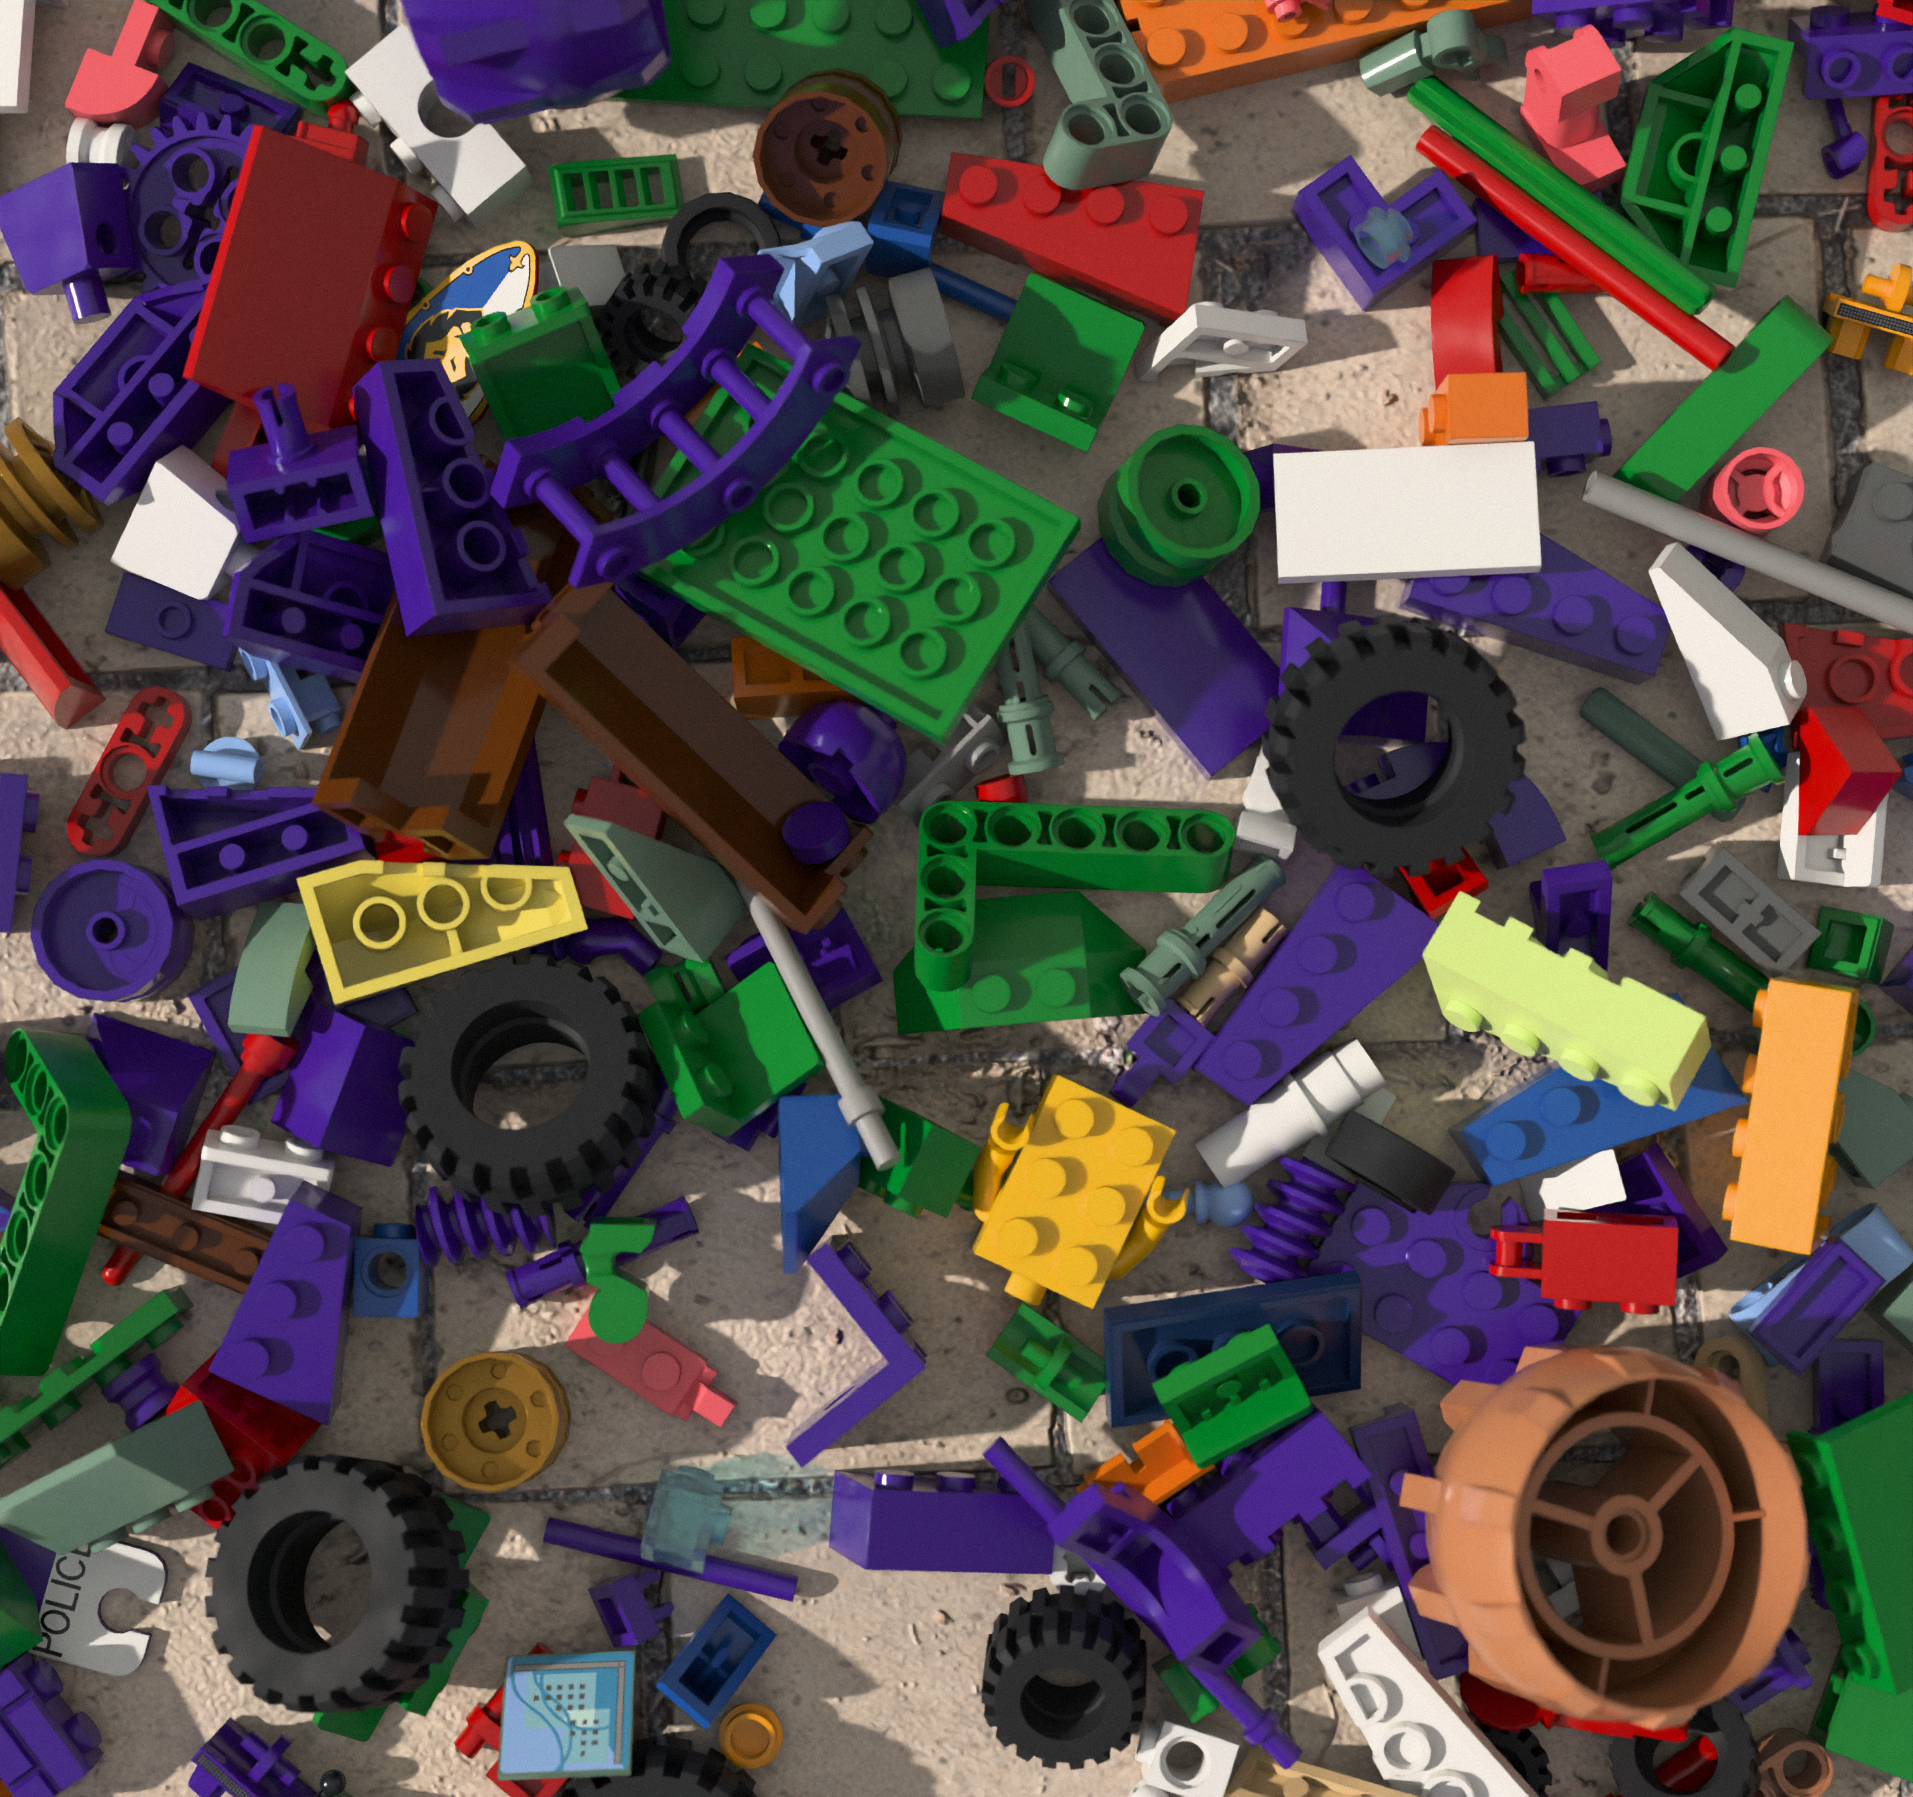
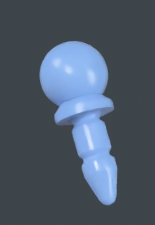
M1218 1179L1210 1183L1209 1186L1203 1180H1196L1195 1191L1190 1193L1184 1215L1195 1213L1197 1225H1203L1210 1219L1221 1227H1236L1243 1224L1250 1217L1254 1207L1253 1193L1244 1181L1223 1188ZM1168 1190L1166 1193L1162 1191L1161 1195L1166 1199L1176 1200L1183 1195L1184 1190ZM1150 1191L1147 1193L1139 1212L1147 1203Z

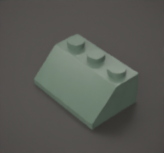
M197 1400L0 1499V1526L62 1556L87 1543L94 1555L129 1537L124 1526L128 1523L131 1524L134 1533L137 1534L171 1517L172 1515L167 1505L172 1502L178 1513H181L211 1498L215 1493L210 1483L234 1471V1468L201 1400Z

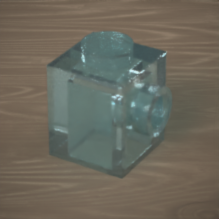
M678 1466L676 1472L662 1469L641 1541V1558L703 1574L711 1543L724 1545L733 1508L722 1505L725 1485L714 1483L715 1476L712 1473L696 1467Z

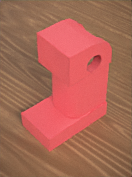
M1591 24L1576 29L1573 39L1551 49L1541 45L1528 50L1525 60L1527 76L1524 104L1520 107L1519 121L1537 153L1591 193L1623 180L1627 165L1598 117L1600 104L1618 96L1622 69L1601 34Z

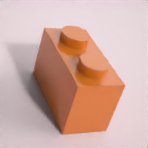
M1526 372L1448 374L1435 393L1430 394L1428 407L1420 408L1419 440L1421 446L1524 442L1529 437Z

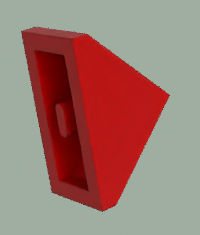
M1801 706L1798 835H1857L1903 771L1860 707Z

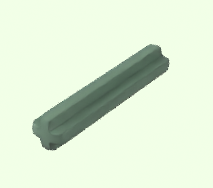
M1599 687L1594 690L1582 704L1579 710L1581 718L1673 787L1678 788L1697 777L1695 770L1700 768L1701 760L1605 688ZM1747 797L1738 801L1737 810L1730 814L1727 812L1720 814L1718 810L1710 814L1720 822L1726 823L1731 821L1742 809Z

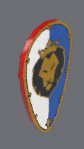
M515 240L492 247L475 256L445 278L407 314L395 360L440 358L472 427L484 417L489 406L458 336L471 331L470 325L482 316L499 311L510 315L531 306L530 299L537 294L539 285V256L534 246L525 241Z

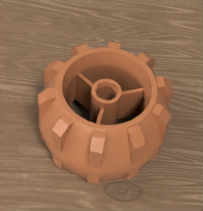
M1556 1342L1525 1346L1516 1368V1373L1499 1385L1461 1380L1442 1399L1440 1406L1443 1418L1453 1430V1433L1441 1451L1432 1477L1409 1473L1404 1474L1399 1506L1426 1512V1544L1430 1563L1418 1569L1408 1584L1419 1614L1458 1627L1469 1643V1673L1494 1688L1529 1699L1545 1709L1580 1720L1631 1722L1652 1730L1684 1725L1696 1713V1708L1727 1695L1740 1684L1748 1687L1773 1659L1775 1655L1773 1651L1791 1622L1801 1590L1805 1589L1810 1555H1807V1520L1800 1491V1485L1802 1484L1801 1475L1788 1443L1778 1442L1769 1427L1745 1404L1746 1399L1740 1385L1713 1367L1687 1365L1675 1359L1637 1347L1615 1345L1592 1347ZM1609 1428L1627 1450L1594 1487L1558 1480L1543 1482L1550 1468L1569 1447L1580 1439L1599 1430ZM1530 1548L1539 1556L1571 1563L1583 1623L1570 1627L1549 1605L1535 1577Z

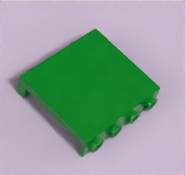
M1913 1391L1822 1435L1796 1430L1785 1433L1788 1446L1801 1475L1802 1484L1800 1485V1491L1809 1521L1808 1533L1817 1550L1826 1584L1825 1596L1833 1610L1843 1646L1842 1659L1844 1665L1850 1673L1852 1682L1896 1696L1913 1688Z

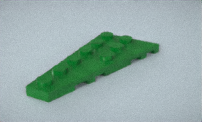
M179 1285L162 1290L97 1338L90 1345L93 1351L85 1358L79 1355L62 1367L59 1366L40 1380L38 1388L41 1392L34 1398L28 1395L11 1407L7 1405L0 1410V1470L10 1465L32 1447L26 1437L45 1423L51 1431L78 1412L83 1406L77 1397L95 1383L103 1390L114 1379L133 1366L128 1357L144 1344L148 1343L152 1350H155L185 1327L179 1317L192 1308L194 1304Z

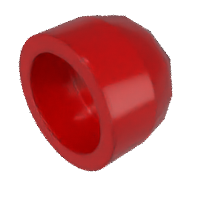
M1003 55L994 59L988 65L985 73V91L996 104L1003 107H1016L1025 103L1032 95L1035 86V76L1031 66L1024 59L1015 55ZM1003 64L1014 65L1013 97H1002Z
M1007 773L973 785L978 802H1028V792L1023 774L1010 775Z

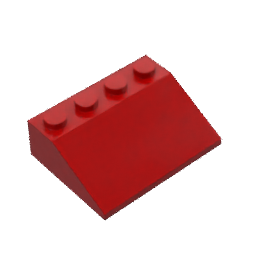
M254 125L182 377L257 411L258 408L253 400L256 392L271 385L277 403V398L280 397L277 385L279 383L291 384L296 390V399L308 434L357 424L364 445L352 387L379 361H391L396 358L439 203L399 180L265 126Z

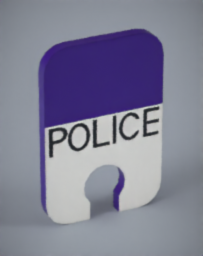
M0 1526V1540L36 1598L43 1641L29 1649V1653L110 1676L122 1677L131 1674L142 1665L147 1655L152 1633L137 1629L116 1631L110 1628L102 1618L101 1602L110 1590L122 1588L132 1591L140 1600L159 1605L162 1602L168 1581V1568L165 1560L159 1553L148 1548L120 1541L94 1555L87 1543L62 1556Z

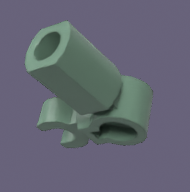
M1464 9L1447 10L1438 13L1427 22V32L1421 33L1417 29L1369 49L1361 53L1360 71L1365 86L1380 97L1435 74L1437 67L1441 69L1454 68L1462 73L1463 78L1470 81L1481 79L1479 66L1494 64L1501 69L1509 67L1505 40L1500 36H1486L1484 31L1475 25L1472 12Z

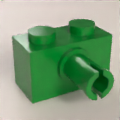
M878 1095L885 1109L881 1118L902 1160L889 1169L878 1171L872 1157L860 1158V1180L857 1186L884 1199L883 1202L915 1218H919L923 1208L948 1218L954 1203L966 1211L974 1212L973 1170L971 1169L982 1147L922 1115Z

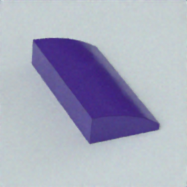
M1101 537L1048 580L1046 589L1207 781L1260 738L1262 732L1270 729L1271 723L1266 717L1265 711L1270 695L1278 696L1280 668L1204 578L1180 587L1151 585L1128 574L1109 554Z

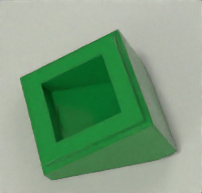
M1821 905L1816 928L1822 934L1811 944L1806 967L1868 984L1880 985L1894 925L1883 917Z

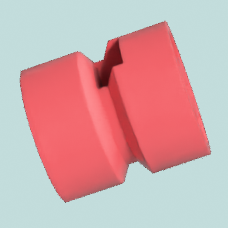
M1756 447L1743 451L1708 478L1701 491L1699 507L1701 514L1763 538L1795 516L1803 502L1805 485L1801 471L1791 457L1774 448Z

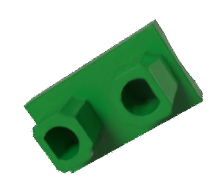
M1023 1301L986 1353V1357L1081 1423L1105 1389L1104 1358Z

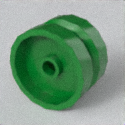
M1177 424L1154 432L1106 480L1098 501L1099 531L1109 554L1128 574L1151 585L1180 587L1202 579L1252 533L1260 512L1259 482L1248 458L1229 438L1205 426Z

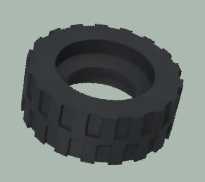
M1723 1696L1696 1708V1713L1688 1720V1730L1698 1732L1707 1737L1716 1748L1718 1755V1764L1713 1777L1704 1786L1692 1791L1671 1789L1664 1785L1656 1776L1653 1769V1755L1661 1741L1660 1739L1636 1735L1633 1736V1739L1613 1736L1612 1744L1609 1743L1608 1756L1613 1767H1610L1613 1778L1622 1797H1754L1756 1789L1760 1790L1762 1777L1759 1766H1762L1750 1726L1746 1723L1740 1709L1734 1703H1728Z

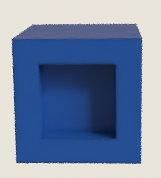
M375 1223L374 1235L367 1234L355 1238L352 1316L418 1318L428 1313L429 1268L425 1266L422 1259L417 1236L413 1235V1224ZM385 1252H394L405 1261L407 1275L399 1287L386 1284L378 1274V1262Z

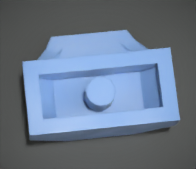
M849 221L826 226L817 232L811 240L758 251L757 254L770 253L785 268L773 295V303L798 327L826 317L824 296L840 292L842 300H844L874 243L861 222Z

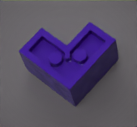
M1351 154L1301 189L1291 209L1294 218L1363 312L1370 309L1430 266L1434 261L1462 243L1477 222L1476 217L1440 169L1388 206Z

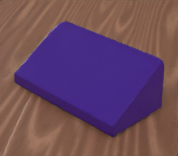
M190 62L186 64L159 100L160 128L165 129L172 136H174L173 117L181 116L188 118L196 129V120L199 112L213 114L218 127L225 114L240 118L241 133L251 123L265 126L285 135L295 136L298 122L302 120L304 110L301 107Z

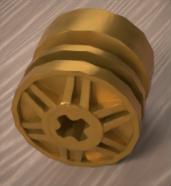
M19 417L4 428L9 441L18 455L15 456L0 441V580L15 591H18L50 567L51 561L43 543L39 539L40 536L47 533L54 541L71 551L78 546L79 540L67 521V516L89 535H93L105 523L99 510L94 505L90 493L61 474L54 467L53 451L55 450V445L50 440H46Z
M489 1351L461 1358L437 1377L425 1397L420 1426L426 1452L444 1476L467 1489L495 1492L533 1480L555 1463L568 1441L572 1414L566 1389L550 1367L528 1354ZM497 1402L501 1409L512 1407L516 1413L517 1418L508 1423L511 1433L509 1436L502 1429L491 1431L488 1427L487 1420L495 1415L492 1405Z

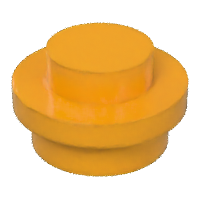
M745 1702L733 1707L723 1718L719 1729V1744L723 1754L731 1763L745 1769H756L770 1763L779 1753L783 1742V1726L780 1718L770 1707L758 1702Z

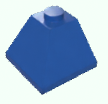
M840 1094L778 1096L779 1182L784 1274H797L859 1184L860 1158L871 1157L858 1129L849 1128L838 1106V1101L842 1098Z

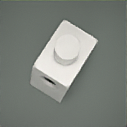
M181 445L156 461L110 562L196 599L208 600L228 585L234 577L235 571L261 553L262 550L250 543L245 544L226 487L227 480L193 451Z

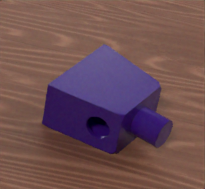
M70 162L0 196V230L25 289L32 295H66L74 324L93 323L110 317L112 314L103 282L131 270L134 264L119 164Z

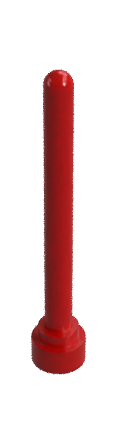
M246 1035L242 1041L245 1050L240 1055L244 1063L178 1157L169 1174L165 1176L159 1185L163 1190L175 1195H185L198 1176L203 1144L208 1129L221 1131L222 1126L233 1125L265 1076L273 1077L277 1070L285 1071L300 1050L299 1044L292 1037H282L281 1042L276 1039L279 1036ZM119 1244L102 1269L103 1280L111 1286L121 1285L126 1281L143 1254Z

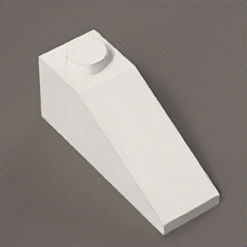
M1679 542L1666 545L1648 572L1717 741L1789 725L1807 692L1806 677L1800 663L1796 660L1791 661L1784 640Z

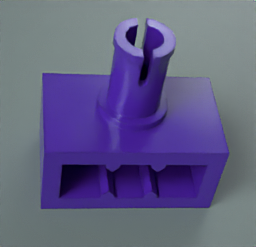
M279 383L277 385L280 397L277 398V403L271 385L256 392L253 396L254 404L258 408L269 443L229 451L226 484L245 544L374 516V488L357 424L307 434L296 399V390L293 385L288 383Z

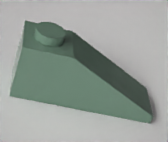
M570 814L563 823L664 953L705 963L748 908L743 897L733 885L735 881L731 873L713 858H702L606 821Z
M1747 1027L1738 1036L1752 1054L1759 1053L1762 1029ZM1850 1068L1847 1079H1839L1838 1091L1845 1093L1846 1105L1843 1127L1837 1143H1829L1828 1152L1831 1156L1835 1157V1161L1855 1186L1875 1189L1913 1159V1098L1905 1092L1898 1095L1894 1089Z

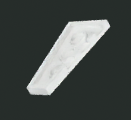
M1370 1605L1319 1642L1318 1656L1355 1726L1361 1728L1373 1751L1372 1758L1383 1779L1388 1780L1392 1789L1419 1797H1539Z

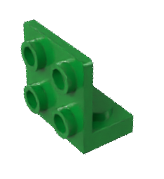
M1032 272L1027 277L993 359L986 370L980 375L971 399L1088 452L1097 437L1146 325L1144 321L1038 272Z
M772 962L764 964L697 1015L689 1011L682 1013L658 1000L637 1015L683 1119L726 1138L777 1102L778 1096L787 1095L825 1066V1062L776 964Z

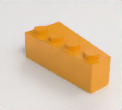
M1779 976L1770 979L1768 990H1758L1752 1023L1754 1028L1762 1029L1759 1053H1749L1745 1064L1742 1085L1743 1092L1752 1093L1749 1118H1739L1735 1129L1732 1150L1733 1156L1742 1158L1738 1183L1729 1182L1723 1204V1220L1732 1222L1730 1240L1811 1255L1829 1238L1831 1216L1819 1214V1207H1827L1831 1191H1834L1836 1185L1838 1163L1835 1162L1834 1156H1828L1827 1154L1829 1143H1837L1843 1127L1846 1105L1845 1093L1838 1091L1839 1079H1847L1850 1071L1860 989Z

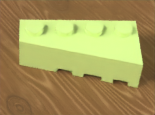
M1459 891L1422 954L1443 1016L1451 1024L1464 1031L1476 1032L1479 1028L1500 1037L1507 1047L1521 1055L1532 1057L1539 1053L1558 1061L1559 1065L1567 1073L1578 1079L1593 1081L1596 1077L1615 1085L1624 1096L1635 1103L1648 1107L1658 1103L1676 1111L1711 1048L1706 1016L1629 977L1622 978L1618 985L1610 982L1605 970L1593 962L1594 959L1573 948H1570L1568 953L1559 956L1532 937L1534 928L1512 917H1509L1503 927L1477 913L1481 901Z

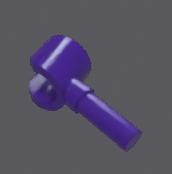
M1824 99L1836 141L1824 146L1821 150V156L1828 174L1834 180H1838L1859 169L1861 161H1863L1867 153V143L1859 132H1852L1842 99Z

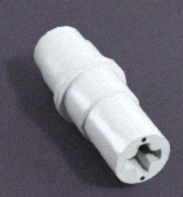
M1355 1037L1332 1052L1328 1050L1291 1075L1288 1072L1282 1077V1082L1262 1094L1249 1108L1195 1143L1198 1151L1223 1188L1243 1181L1280 1155H1288L1317 1134H1320L1322 1138L1330 1134L1329 1126L1346 1116L1349 1111H1353L1364 1104V1099L1387 1084Z

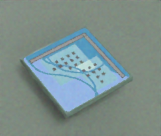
M636 1651L506 1655L497 1772L498 1781L632 1775Z

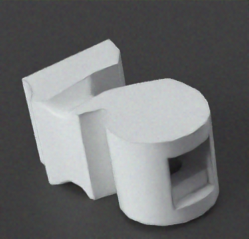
M1261 740L1250 781L1243 793V810L1234 824L1236 835L1233 849L1252 855L1262 853L1273 861L1285 863L1294 850L1297 828L1289 824L1290 819L1270 786L1265 772L1269 765L1262 753Z

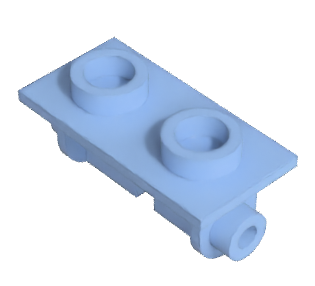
M239 648L241 660L249 676L254 681L262 679L272 698V701L268 702V710L276 729L283 737L291 735L298 751L305 748L313 728L316 727L319 735L324 736L341 727L342 722L339 715L343 710L324 675L315 674L300 680L296 671L301 669L251 656Z

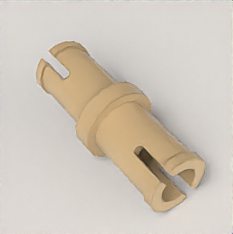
M1258 907L1224 948L1218 946L1208 955L1211 962L1204 969V974L1197 980H1194L1174 1002L1183 1010L1185 1008L1190 1016L1206 1028L1213 1016L1239 987L1247 989L1255 980L1252 974L1278 943L1288 935V930L1281 924L1277 927L1276 924L1279 920L1265 909Z

